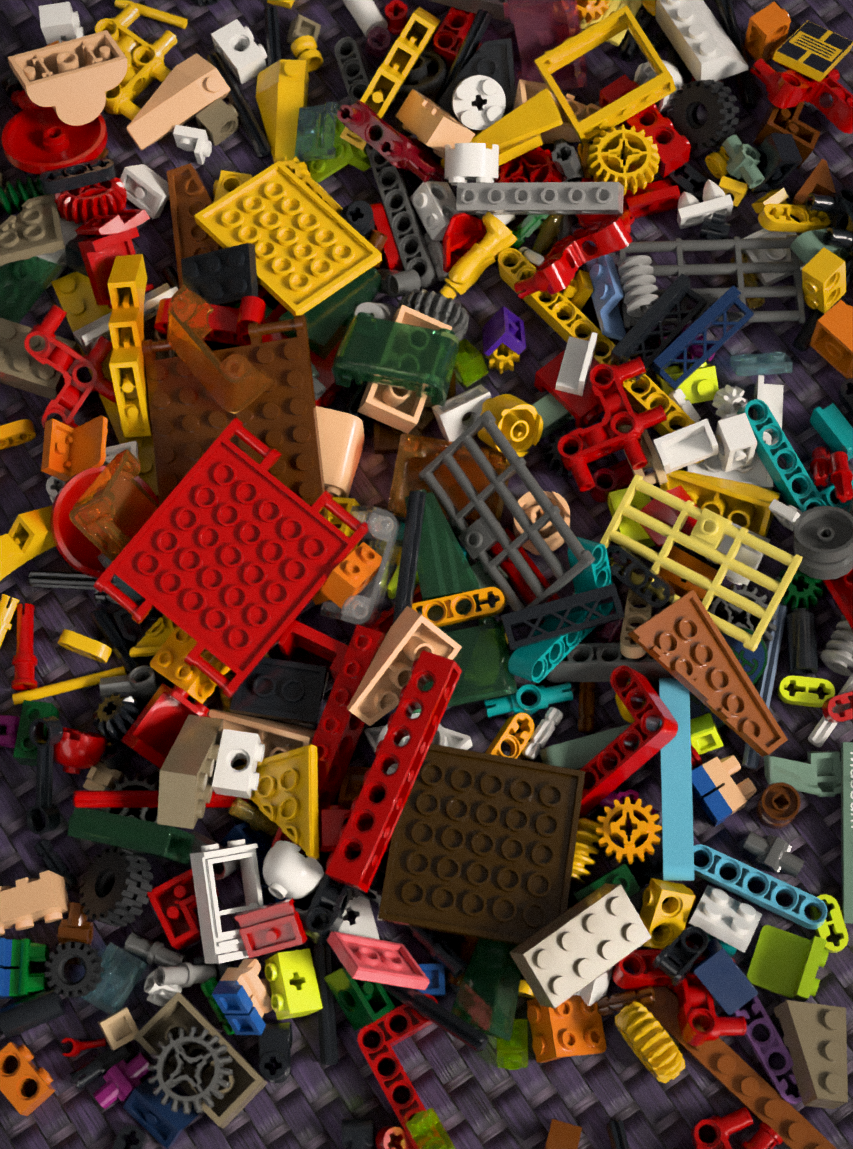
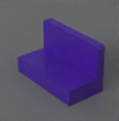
M502 306L482 328L483 353L486 356H490L501 343H504L518 355L526 348L524 321L505 306Z

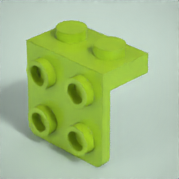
M337 115L303 137L302 149L311 178L317 183L323 181L347 164L362 171L372 167L366 148L362 151L340 137L345 125L338 119Z
M765 925L761 929L746 977L755 986L799 1002H805L809 999V996L815 997L820 979L815 977L818 967L823 968L829 954V950L824 949L827 940L817 936L808 940L773 926Z

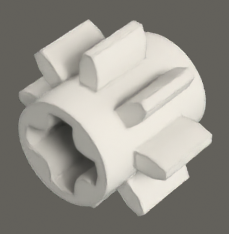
M728 384L725 388L718 390L712 403L714 407L718 408L715 414L721 418L732 413L737 415L738 409L748 402L746 398L742 397L745 391L737 386L733 388Z
M155 971L149 974L144 984V991L149 993L147 1001L164 1007L178 992L181 993L182 987L180 985L158 986L154 978Z

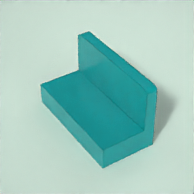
M834 403L823 410L820 406L816 407L809 422L833 453L842 451L848 455V460L853 458V427Z

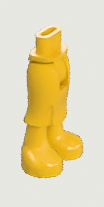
M488 211L482 218L483 224L487 228L486 235L479 244L475 243L453 265L448 274L449 279H444L446 284L439 293L447 298L454 299L457 294L463 295L466 290L474 285L485 269L496 262L495 258L499 256L501 251L510 248L517 240L512 231Z

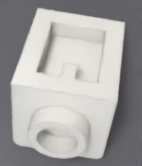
M175 125L173 136L177 147L185 151L194 150L197 163L203 165L205 158L210 156L212 143L208 139L206 130Z

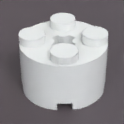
M472 75L464 78L456 86L452 95V109L457 119L466 127L474 130L487 129L500 120L504 114L506 107L505 94L502 87L494 79L484 75ZM476 95H480V98L486 101L482 104V109L479 110L476 106H472V101L476 100Z
M455 143V149H452L450 144L445 145L444 178L448 179L451 185L457 186V183H467V181L494 183V180H498L499 145L493 144L492 149L486 148V143Z

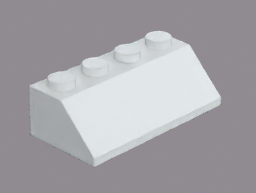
M656 0V21L696 81H719L748 70L747 63L703 0Z

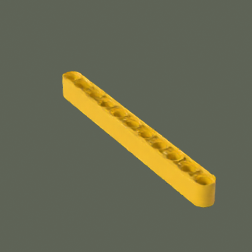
M504 249L498 256L500 277L514 291L515 282L533 276L536 271V267L516 249ZM507 264H515L513 267H506ZM538 291L523 298L567 343L569 336L590 341L592 332L598 333L593 357L600 364H611V351L616 345L607 336H604L601 330L566 296H563L561 292L549 295L548 292ZM545 298L551 299L550 302H542L541 300ZM562 316L570 317L568 320L559 319ZM579 334H587L588 337H586V338H579V337H577V335H579ZM602 351L607 353V355L597 356L596 353ZM646 374L637 383L632 379L623 382L624 385L622 387L629 403L638 413L660 404L662 405L667 421L652 426L661 436L674 432L675 430L670 428L673 425H680L684 428L695 423ZM635 388H642L645 391L642 393H635L632 390ZM704 459L701 460V461H698V462H696V463H694V464L701 463V462L704 461Z

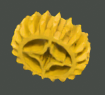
M623 124L620 130H616L611 126L609 133L602 130L600 137H595L593 144L590 145L588 149L589 156L587 157L588 172L594 176V182H620L624 186V195L627 190L635 194L637 187L644 190L647 182L652 183L654 175L658 172L660 156L657 153V144H653L652 136L645 137L644 129L638 133L635 132L634 125L630 130H626Z
M633 1002L621 1009L620 1013L615 1016V1025L641 1063L658 1081L667 1083L669 1080H673L680 1075V1072L685 1068L683 1055L666 1030L646 1007L638 1002Z

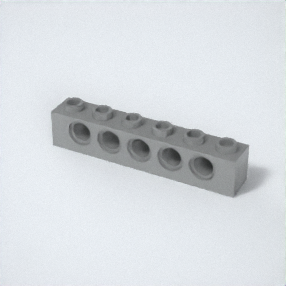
M620 182L457 183L456 211L469 215H485L487 211L493 215L623 214L624 186Z

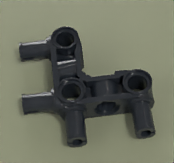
M843 188L839 193H833L829 196L809 193V198H806L805 201L806 209L825 212L834 228H827V233H824V244L843 247L853 257V191Z
M352 852L351 860L356 859L361 852ZM319 855V859L316 860L322 866L324 877L310 907L306 910L294 907L295 911L299 913L306 936L315 944H328L327 939L330 933L338 932L343 922L342 915L347 904L354 897L361 896L377 902L380 906L386 867L378 866L369 890L366 893L335 881L325 874L328 858ZM318 923L328 924L324 929L318 930L314 928Z

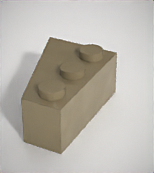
M786 1000L775 1007L776 1018L780 1019L784 1032L783 1041L785 1047L788 1046L794 1064L792 1070L803 1105L835 1109L847 1103L846 1008Z

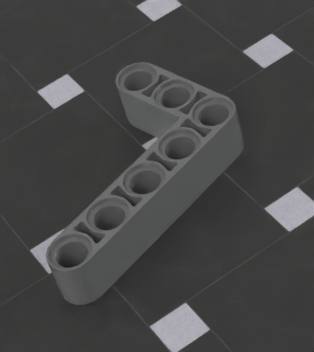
M658 607V612H660V611L663 610L664 608H659V607ZM619 642L579 643L545 677V680L553 683L610 682L613 670L622 665L642 673L648 681H659V678L675 677L647 652L640 658L631 659L625 657L620 652Z

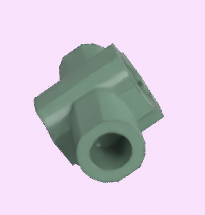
M737 135L727 138L722 143L723 148L730 157L727 161V171L738 180L744 179L749 188L757 187L765 179L756 166L760 162V153L749 144H742Z

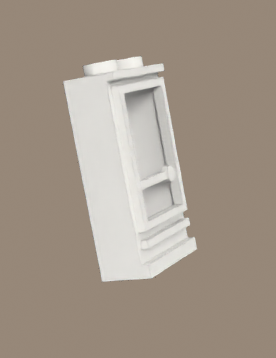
M245 839L227 841L228 847L219 849V843L200 846L201 852L190 854L205 963L220 964L248 958L239 929L222 932L220 916L264 906L256 854L257 843L246 844ZM240 859L246 906L219 911L212 864Z

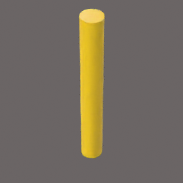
M115 0L114 5L117 8L124 10L130 3L138 9L139 14L183 29L187 27L188 20L129 0Z

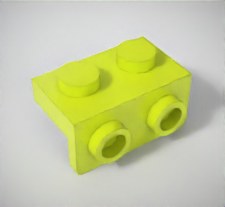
M705 362L678 387L685 394V400H689L691 404L714 400V396L719 390L714 365ZM679 365L669 366L664 370L674 381L683 375V369H680ZM656 374L657 380L660 381L661 390L668 396L673 389Z

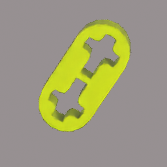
M803 676L785 677L780 682L777 690L779 698L786 704L817 708L823 707V703L835 695V688L828 680ZM789 684H794V689L803 690L804 692H796L794 696H789V691L784 689ZM818 687H823V692L828 693V695H825L823 700H821L818 694L809 693V691L815 692Z
M827 894L819 895L817 898L824 901L826 906L831 905L832 910L828 912L830 921L827 922L825 919L823 925L815 929L817 937L826 939L830 935L828 926H832L833 933L835 935L840 934L841 940L837 942L838 946H834L833 942L826 941L824 949L829 950L830 953H837L847 945L849 940L848 932L836 899ZM810 906L812 920L819 919L821 912L818 913L816 907Z

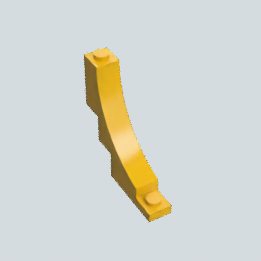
M421 7L413 12L401 35L396 39L386 59L378 68L360 100L373 109L381 118L441 22L440 19ZM346 126L340 135L342 139L362 151L367 144L365 140Z
M143 254L116 256L107 283L112 304L108 325L113 345L109 367L124 438L152 435L148 409L149 397L145 358L142 352V341H144V299L147 283Z
M52 505L18 514L9 533L0 536V581L27 561L56 546L50 527Z

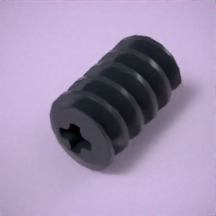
M357 200L342 209L340 216L367 240L371 230H375L372 207L363 200Z

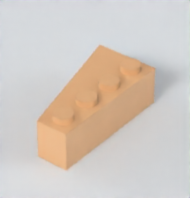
M48 870L39 873L40 879L25 877L16 880V887L11 888V886H0V936L5 934L6 929L16 927V930H25L34 927L33 922L45 920V923H51L63 919L62 915L69 912V899L64 877Z

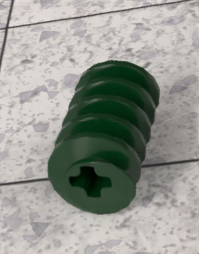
M37 174L36 182H33L31 177L27 176L25 185L18 178L16 179V187L13 188L9 181H6V190L0 187V202L3 209L10 216L14 215L15 207L21 212L23 210L22 205L28 199L47 195L41 191L39 174Z

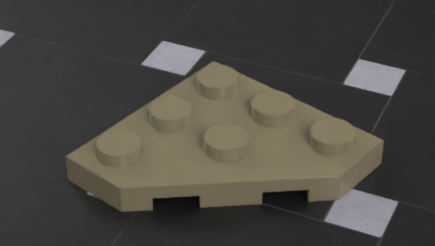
M55 194L28 199L22 205L23 210L17 216L11 215L0 225V266L65 249L60 215L54 201Z

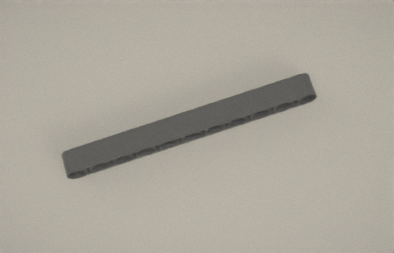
M344 37L335 44L334 51L352 105L356 100H361L373 78L361 48L351 37ZM384 114V116L382 117V119L387 123V120H386V117H385V114ZM379 128L375 133V138L380 140L383 136L382 128ZM367 143L365 148L405 270L414 269L418 275L421 271L425 270L424 274L420 276V289H430L437 281V274L417 211L410 200L411 193L403 169L395 167L388 161L383 163L386 159ZM410 225L407 230L403 231L406 226ZM414 248H417V250L411 254V251Z

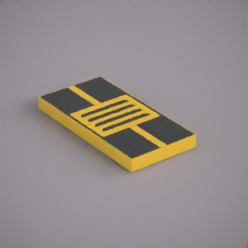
M806 21L775 51L773 61L819 82L851 50L853 41L810 21Z

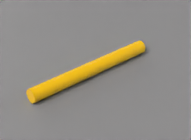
M122 666L12 694L14 704L18 705L22 704L24 700L34 701L100 684L101 678L127 675L125 667Z

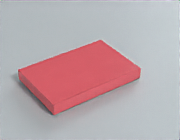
M331 932L327 939V942L352 979L425 990L430 982L409 951L401 943L340 932Z

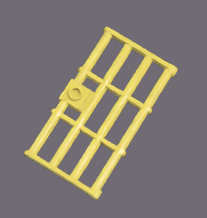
M636 474L600 543L608 548L612 541L654 563L651 569L655 573L659 574L661 568H664L706 590L707 593L702 601L706 610H708L716 595L760 618L761 620L752 635L708 612L719 631L744 643L743 647L754 652L803 557L798 554L793 556L749 534L748 529L744 527L739 529L731 525L732 521L706 508L702 510L694 506V502L690 500L686 502L642 480L643 477ZM637 490L680 511L674 526L671 527L630 506ZM626 516L667 537L660 553L616 531L623 517ZM688 516L697 520L690 536L681 532ZM725 535L735 539L727 555L717 550ZM677 542L721 565L714 580L712 581L668 558L667 556L674 543ZM742 543L788 566L781 582L735 560L734 558ZM728 570L774 592L775 594L767 609L722 586L721 583ZM634 572L631 574L632 582L636 585L641 584L645 579ZM651 584L646 588L654 591L657 594V598L665 599L663 595L664 588L662 590L656 589ZM675 594L673 602L679 599L680 596Z

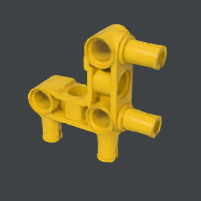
M129 3L115 18H105L98 21L95 31L98 33L107 30L127 58V71L123 80L116 87L105 92L106 102L104 110L109 114H123L132 121L141 110L133 101L154 79L162 83L170 74L171 70L165 66L164 56L178 41L171 31L166 30L153 44H148L127 29L140 17L138 9Z

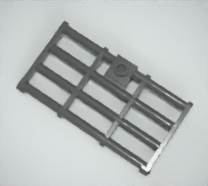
M786 235V238L740 239V237H733V239L681 240V238H675V241L631 242L628 246L618 251L619 261L626 257L625 253L676 252V265H650L654 269L653 276H677L678 278L681 274H736V288L741 292L739 299L745 305V298L795 297L796 310L752 311L754 316L747 323L798 321V324L805 323L800 262L798 256L790 248L793 241L798 237L797 235ZM786 248L791 250L792 261L742 263L741 250ZM734 250L735 263L683 264L682 251ZM793 272L794 286L744 287L743 274ZM731 287L691 289L707 300V305L690 324H693ZM658 289L655 295L661 297L667 289ZM623 297V325L624 328H630V326H634L642 317H632L627 314V306L624 302ZM685 297L679 303L680 311L687 310L686 300H690L688 297ZM740 310L739 312L727 311L726 322H739L745 315ZM723 315L717 321L723 322ZM677 318L665 319L662 325H678Z
M486 411L418 474V477L421 481H425L451 519L449 522L452 527H456L461 535L458 536V539L471 558L479 560L484 567L482 569L484 574L490 576L515 612L545 603L581 571L591 565L595 558L589 550L586 551L559 514L561 511L559 507L552 504L525 466V459L518 456L496 425V418L491 411ZM483 427L511 464L501 475H498L473 439V436ZM463 445L491 483L481 493L477 492L453 457ZM443 464L446 465L471 501L461 511H458L433 474ZM515 473L518 474L545 513L534 524L505 485V482ZM495 491L524 530L513 542L484 502ZM476 509L481 517L469 527L464 519ZM550 521L579 561L567 572L538 532ZM529 539L558 579L546 590L518 551ZM499 542L504 550L492 560L487 552ZM508 557L537 597L527 607H524L497 568Z

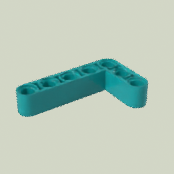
M754 399L738 409L737 415L746 413L757 440L755 451L787 505H792L803 513L806 511L807 505H811L813 508L832 506L842 509L850 503L851 500L842 503L838 499L837 504H834L830 500V492H835L833 483L819 491L817 490L764 401ZM749 408L757 411L758 418L756 421L749 417ZM764 432H767L771 435V445H768L763 441L762 437ZM778 456L786 460L785 470L778 466ZM793 480L800 484L801 491L799 494L792 490Z
M576 537L584 549L590 551L595 561L573 578L575 589L573 595L613 584L605 545ZM568 547V560L571 569L579 561ZM611 602L597 606L595 611L607 616L613 609L614 603ZM582 610L569 614L566 619L576 624L583 623L589 613ZM592 615L590 618V620L597 619V617L594 615ZM556 618L546 620L540 628L547 632L554 631L558 627L560 620ZM564 623L561 628L569 627V625ZM595 627L516 649L509 659V672L535 683L542 681ZM535 631L533 636L540 635L541 633Z

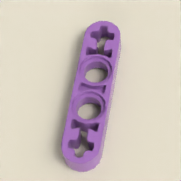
M755 996L751 999L753 1005L750 1007V1011L753 1016L760 1013L762 1018L754 1020L747 1026L745 1036L775 1090L789 1104L800 1103L802 1098L799 1090L797 1091L798 1098L795 1099L793 1095L787 1096L785 1090L788 1088V1084L785 1079L778 1082L776 1076L785 1074L789 1069L792 1070L794 1064L790 1053L759 998ZM738 1009L733 1013L734 1016H744L745 1020L750 1019L746 1010L740 1011ZM761 1024L768 1028L770 1034L767 1041L759 1042L753 1037L752 1030L755 1025ZM777 1052L783 1055L785 1059L783 1069L774 1070L769 1066L768 1057L771 1053ZM794 1073L787 1076L792 1085L797 1084Z

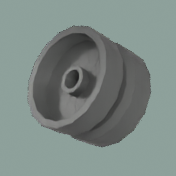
M819 506L804 511L796 519L793 528V556L798 554L803 557L798 569L811 578L821 580L837 579L848 574L853 569V516L841 508L832 506Z

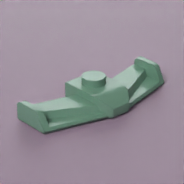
M837 750L807 752L808 763L771 755L764 756V772L768 785L786 783L797 791L814 794L818 797H835L836 794L841 793L840 752Z

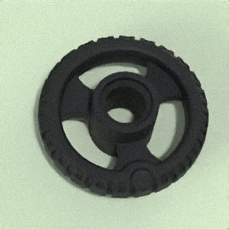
M423 50L404 80V85H401L395 96L407 98L412 89L424 96L438 90L443 86L448 74V66L445 59L438 53ZM431 65L439 69L433 78L428 77L427 68Z

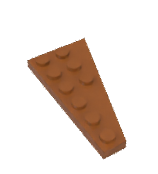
M191 163L167 171L181 300H184L181 259L223 249L195 222L194 215L211 205L213 201Z
M694 590L686 593L627 634L760 756L769 755L788 740Z

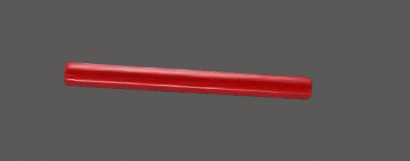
M76 790L73 793V806L77 808H158L159 791ZM212 791L211 801L206 803L205 808L241 807L248 804L249 799L215 794Z

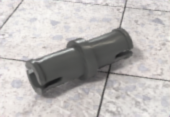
M133 932L128 936L124 945L125 951L147 959V963L153 966L155 964L164 967L179 966L181 963L186 962L185 955L165 948L164 944L159 941L151 942Z

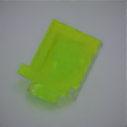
M433 1108L417 1113L412 1120L406 1123L419 1149H456Z

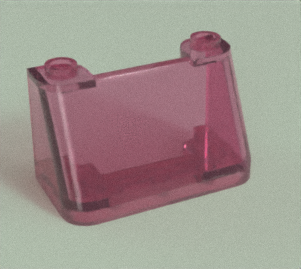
M508 0V2H503L505 18H510L511 23H514L522 62V70L517 71L518 82L521 79L545 83L534 60L544 55L545 51L552 50L561 45L567 38L574 37L582 32L577 0ZM586 53L551 74L560 90L588 86Z

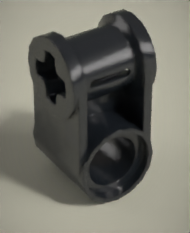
M696 926L686 928L670 945L666 946L659 953L651 966L654 969L659 968L672 980L671 984L674 987L678 986L703 957L709 941L707 933ZM686 941L695 942L699 949H691L687 946Z
M291 1022L265 1023L266 1026L262 1035H258L260 1049L259 1069L263 1077L271 1083H283L287 1080L291 1071L292 1024ZM274 1061H277L282 1066L281 1069L276 1070V1075L268 1070L269 1067L274 1066Z

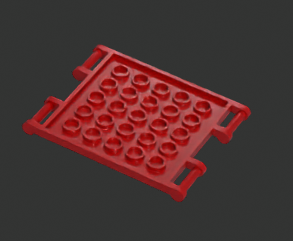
M237 417L219 435L93 586L99 592H105L133 615L132 619L136 623L140 624L149 614L150 610L155 607L198 643L186 656L184 662L190 667L192 665L218 685L223 690L222 693L228 698H231L248 675L322 588L333 569L351 553L371 529L369 524L365 521L361 523L332 499L333 495L327 490L310 506L270 474L268 470L278 461L281 453L275 448L273 450L249 432L243 427V422ZM236 435L261 455L264 460L258 464L232 443L230 439ZM326 508L352 529L354 534L349 538L320 514L321 510ZM115 575L146 599L141 606L111 583ZM205 649L236 673L231 681L201 657Z

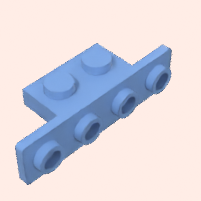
M605 255L583 264V269L585 272H589L594 289L591 297L602 334L608 338L621 341L626 335L618 303L624 297L613 257Z

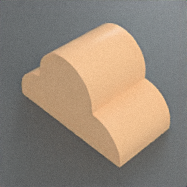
M107 30L8 57L10 68L29 98L39 106L53 107L58 117L64 123L73 126L87 124L99 116L105 106V92L116 87L123 80L127 71V58Z

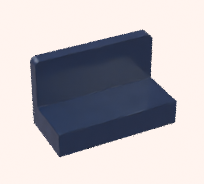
M714 937L708 942L707 946L711 954L693 967V971L726 1013L732 1015L759 993Z
M154 1072L134 1088L123 1108L168 1149L176 1142L183 1129L197 1118L199 1113L196 1112L192 1104L190 1114H184L183 1103L177 1112L172 1111L171 1104L173 1099L166 1106L162 1105L160 1101L165 1093L155 1096L152 1092L160 1084H150L148 1082L150 1077L157 1075V1072ZM175 1087L172 1088L176 1094L183 1096Z

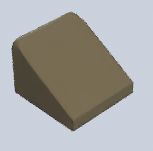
M298 14L290 24L286 43L292 44L297 38L306 35L312 36L317 42L321 25Z

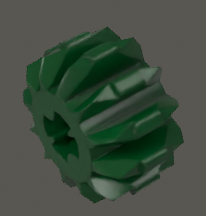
M786 570L780 571V579H776L777 581L781 582L786 573ZM797 570L782 597L781 605H792L791 611L797 609L798 606L809 609V605L816 607L819 602L817 598L823 595V590L819 588L823 581L811 578ZM795 585L801 586L800 589L802 592L796 591L797 588Z

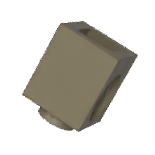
M218 98L196 115L199 129L206 130L208 139L215 147L239 129L238 112L230 103L226 104L221 98Z

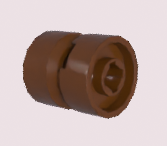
M774 783L769 785L756 806L759 820L765 826L772 829H781L788 826L800 809V796L797 790L789 784Z

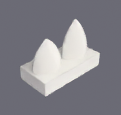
M709 179L704 186L703 202L701 203L693 195L684 191L680 196L677 206L679 228L684 229L704 222V218L712 219L713 213L730 216L733 208L730 194L725 195L724 191Z

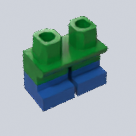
M0 938V999L27 998L32 996V993H39L48 988V977L45 978V973H33L34 963H46L49 960V946L34 943L30 939Z

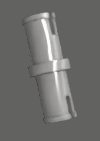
M184 962L179 966H159L155 970L154 978L156 984L160 987L166 985L190 987L192 984L203 983L208 978H216L217 971L215 965L211 963L192 965L189 962Z

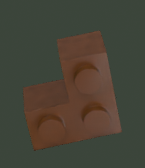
M805 102L798 103L797 106L787 109H781L771 104L753 144L759 147L765 137L772 133L792 134L803 160L796 167L799 169L814 150L821 132L798 120Z

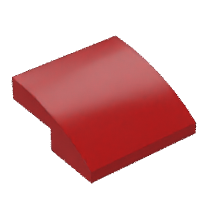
M145 209L120 210L114 215H96L78 227L75 232L77 235L116 234L135 228L150 219Z

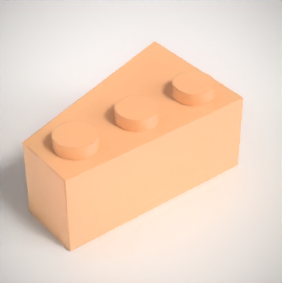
M413 89L396 114V117L403 123L402 128L416 135L417 139L426 146L432 147L434 149L433 152L445 159L446 144H450L452 149H455V143H470L475 135L474 132L431 99Z

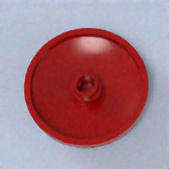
M39 105L37 109L30 111L22 110L6 124L2 132V145L8 161L20 170L39 175L47 171L95 160L104 150L108 140L106 123L101 114L87 124L73 126L64 123L58 117L53 107Z
M115 466L89 468L69 479L55 497L50 516L53 541L59 553L69 565L87 576L99 578L160 506L159 501L150 486L131 471Z

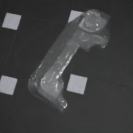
M352 505L350 514L361 523L365 521L368 524L369 532L363 539L370 541L369 547L382 556V561L374 579L358 595L347 598L342 609L333 601L323 602L320 615L356 626L358 624L368 628L380 617L387 593V586L390 582L403 539L404 529L400 521L389 511L374 506Z

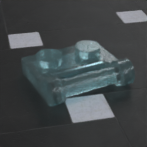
M326 102L325 105L299 108L294 157L296 156L300 162L335 158L334 138L337 112L340 110V104Z

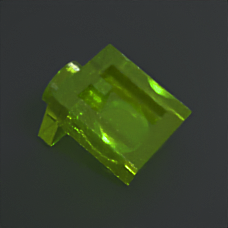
M465 338L443 352L445 360L460 374L462 382L466 387L488 374L482 354Z
M496 1019L498 1068H506L508 1070L527 1068V1019Z

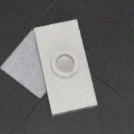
M773 499L769 506V510L784 527L793 531L796 519L802 512L792 505L786 506Z

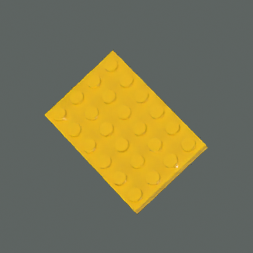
M277 161L194 215L195 222L223 249L245 243L255 245L257 282L293 316L306 313L382 261V253L280 161Z

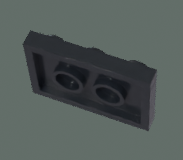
M245 243L181 259L183 297L185 301L230 306L241 303V299L245 296L258 297L254 244Z
M263 657L233 694L230 710L232 713L317 725L328 669L325 666Z

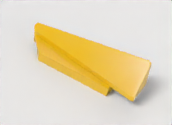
M545 88L473 137L470 143H486V148L492 149L493 144L499 145V166L543 145L540 133L563 124L561 114L549 89ZM441 159V165H442V167H444V168H445V159Z

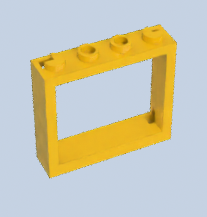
M627 5L616 12L612 11L608 17L598 23L590 24L583 32L574 37L567 38L561 45L552 50L545 51L544 55L534 60L541 77L583 145L600 136L602 130H610L611 126H617L676 91L673 77ZM628 28L657 76L579 122L551 74Z

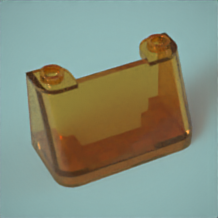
M183 285L173 294L169 301L167 341L220 407L229 413H239L275 381L265 370L260 371L242 355H230L223 362L220 361L203 340L213 330L208 324V316L214 309L206 299L186 285Z
M401 434L387 510L392 511L396 516L406 517L409 492L417 490L426 493L424 511L447 515L425 481L419 479L418 474L453 441L415 434ZM463 445L453 457L477 492L481 493L491 483ZM480 447L498 475H501L511 466L504 454L495 449ZM445 464L433 473L458 511H461L471 502ZM495 491L484 502L500 523L504 502ZM475 509L466 519H471L473 524L481 516Z
M128 449L118 453L74 504L69 514L71 522L112 562L160 506L133 479L139 474L141 465Z

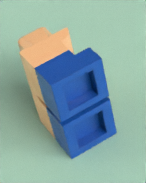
M734 755L722 758L721 760L715 757L692 770V793L698 802L702 801L700 805L714 827L721 824L735 812L743 809L747 801L757 791L749 778L737 785L731 778V775L741 770V766Z
M243 959L238 968H227L212 992V996L223 1014H225L236 1035H262L266 1026L262 1017L264 1013L273 1010L270 998L272 994L270 983L266 979H259L258 974L262 967L256 959Z

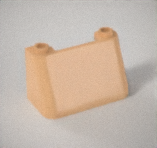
M316 406L325 491L327 490L333 497L348 498L365 444L363 422L355 415Z

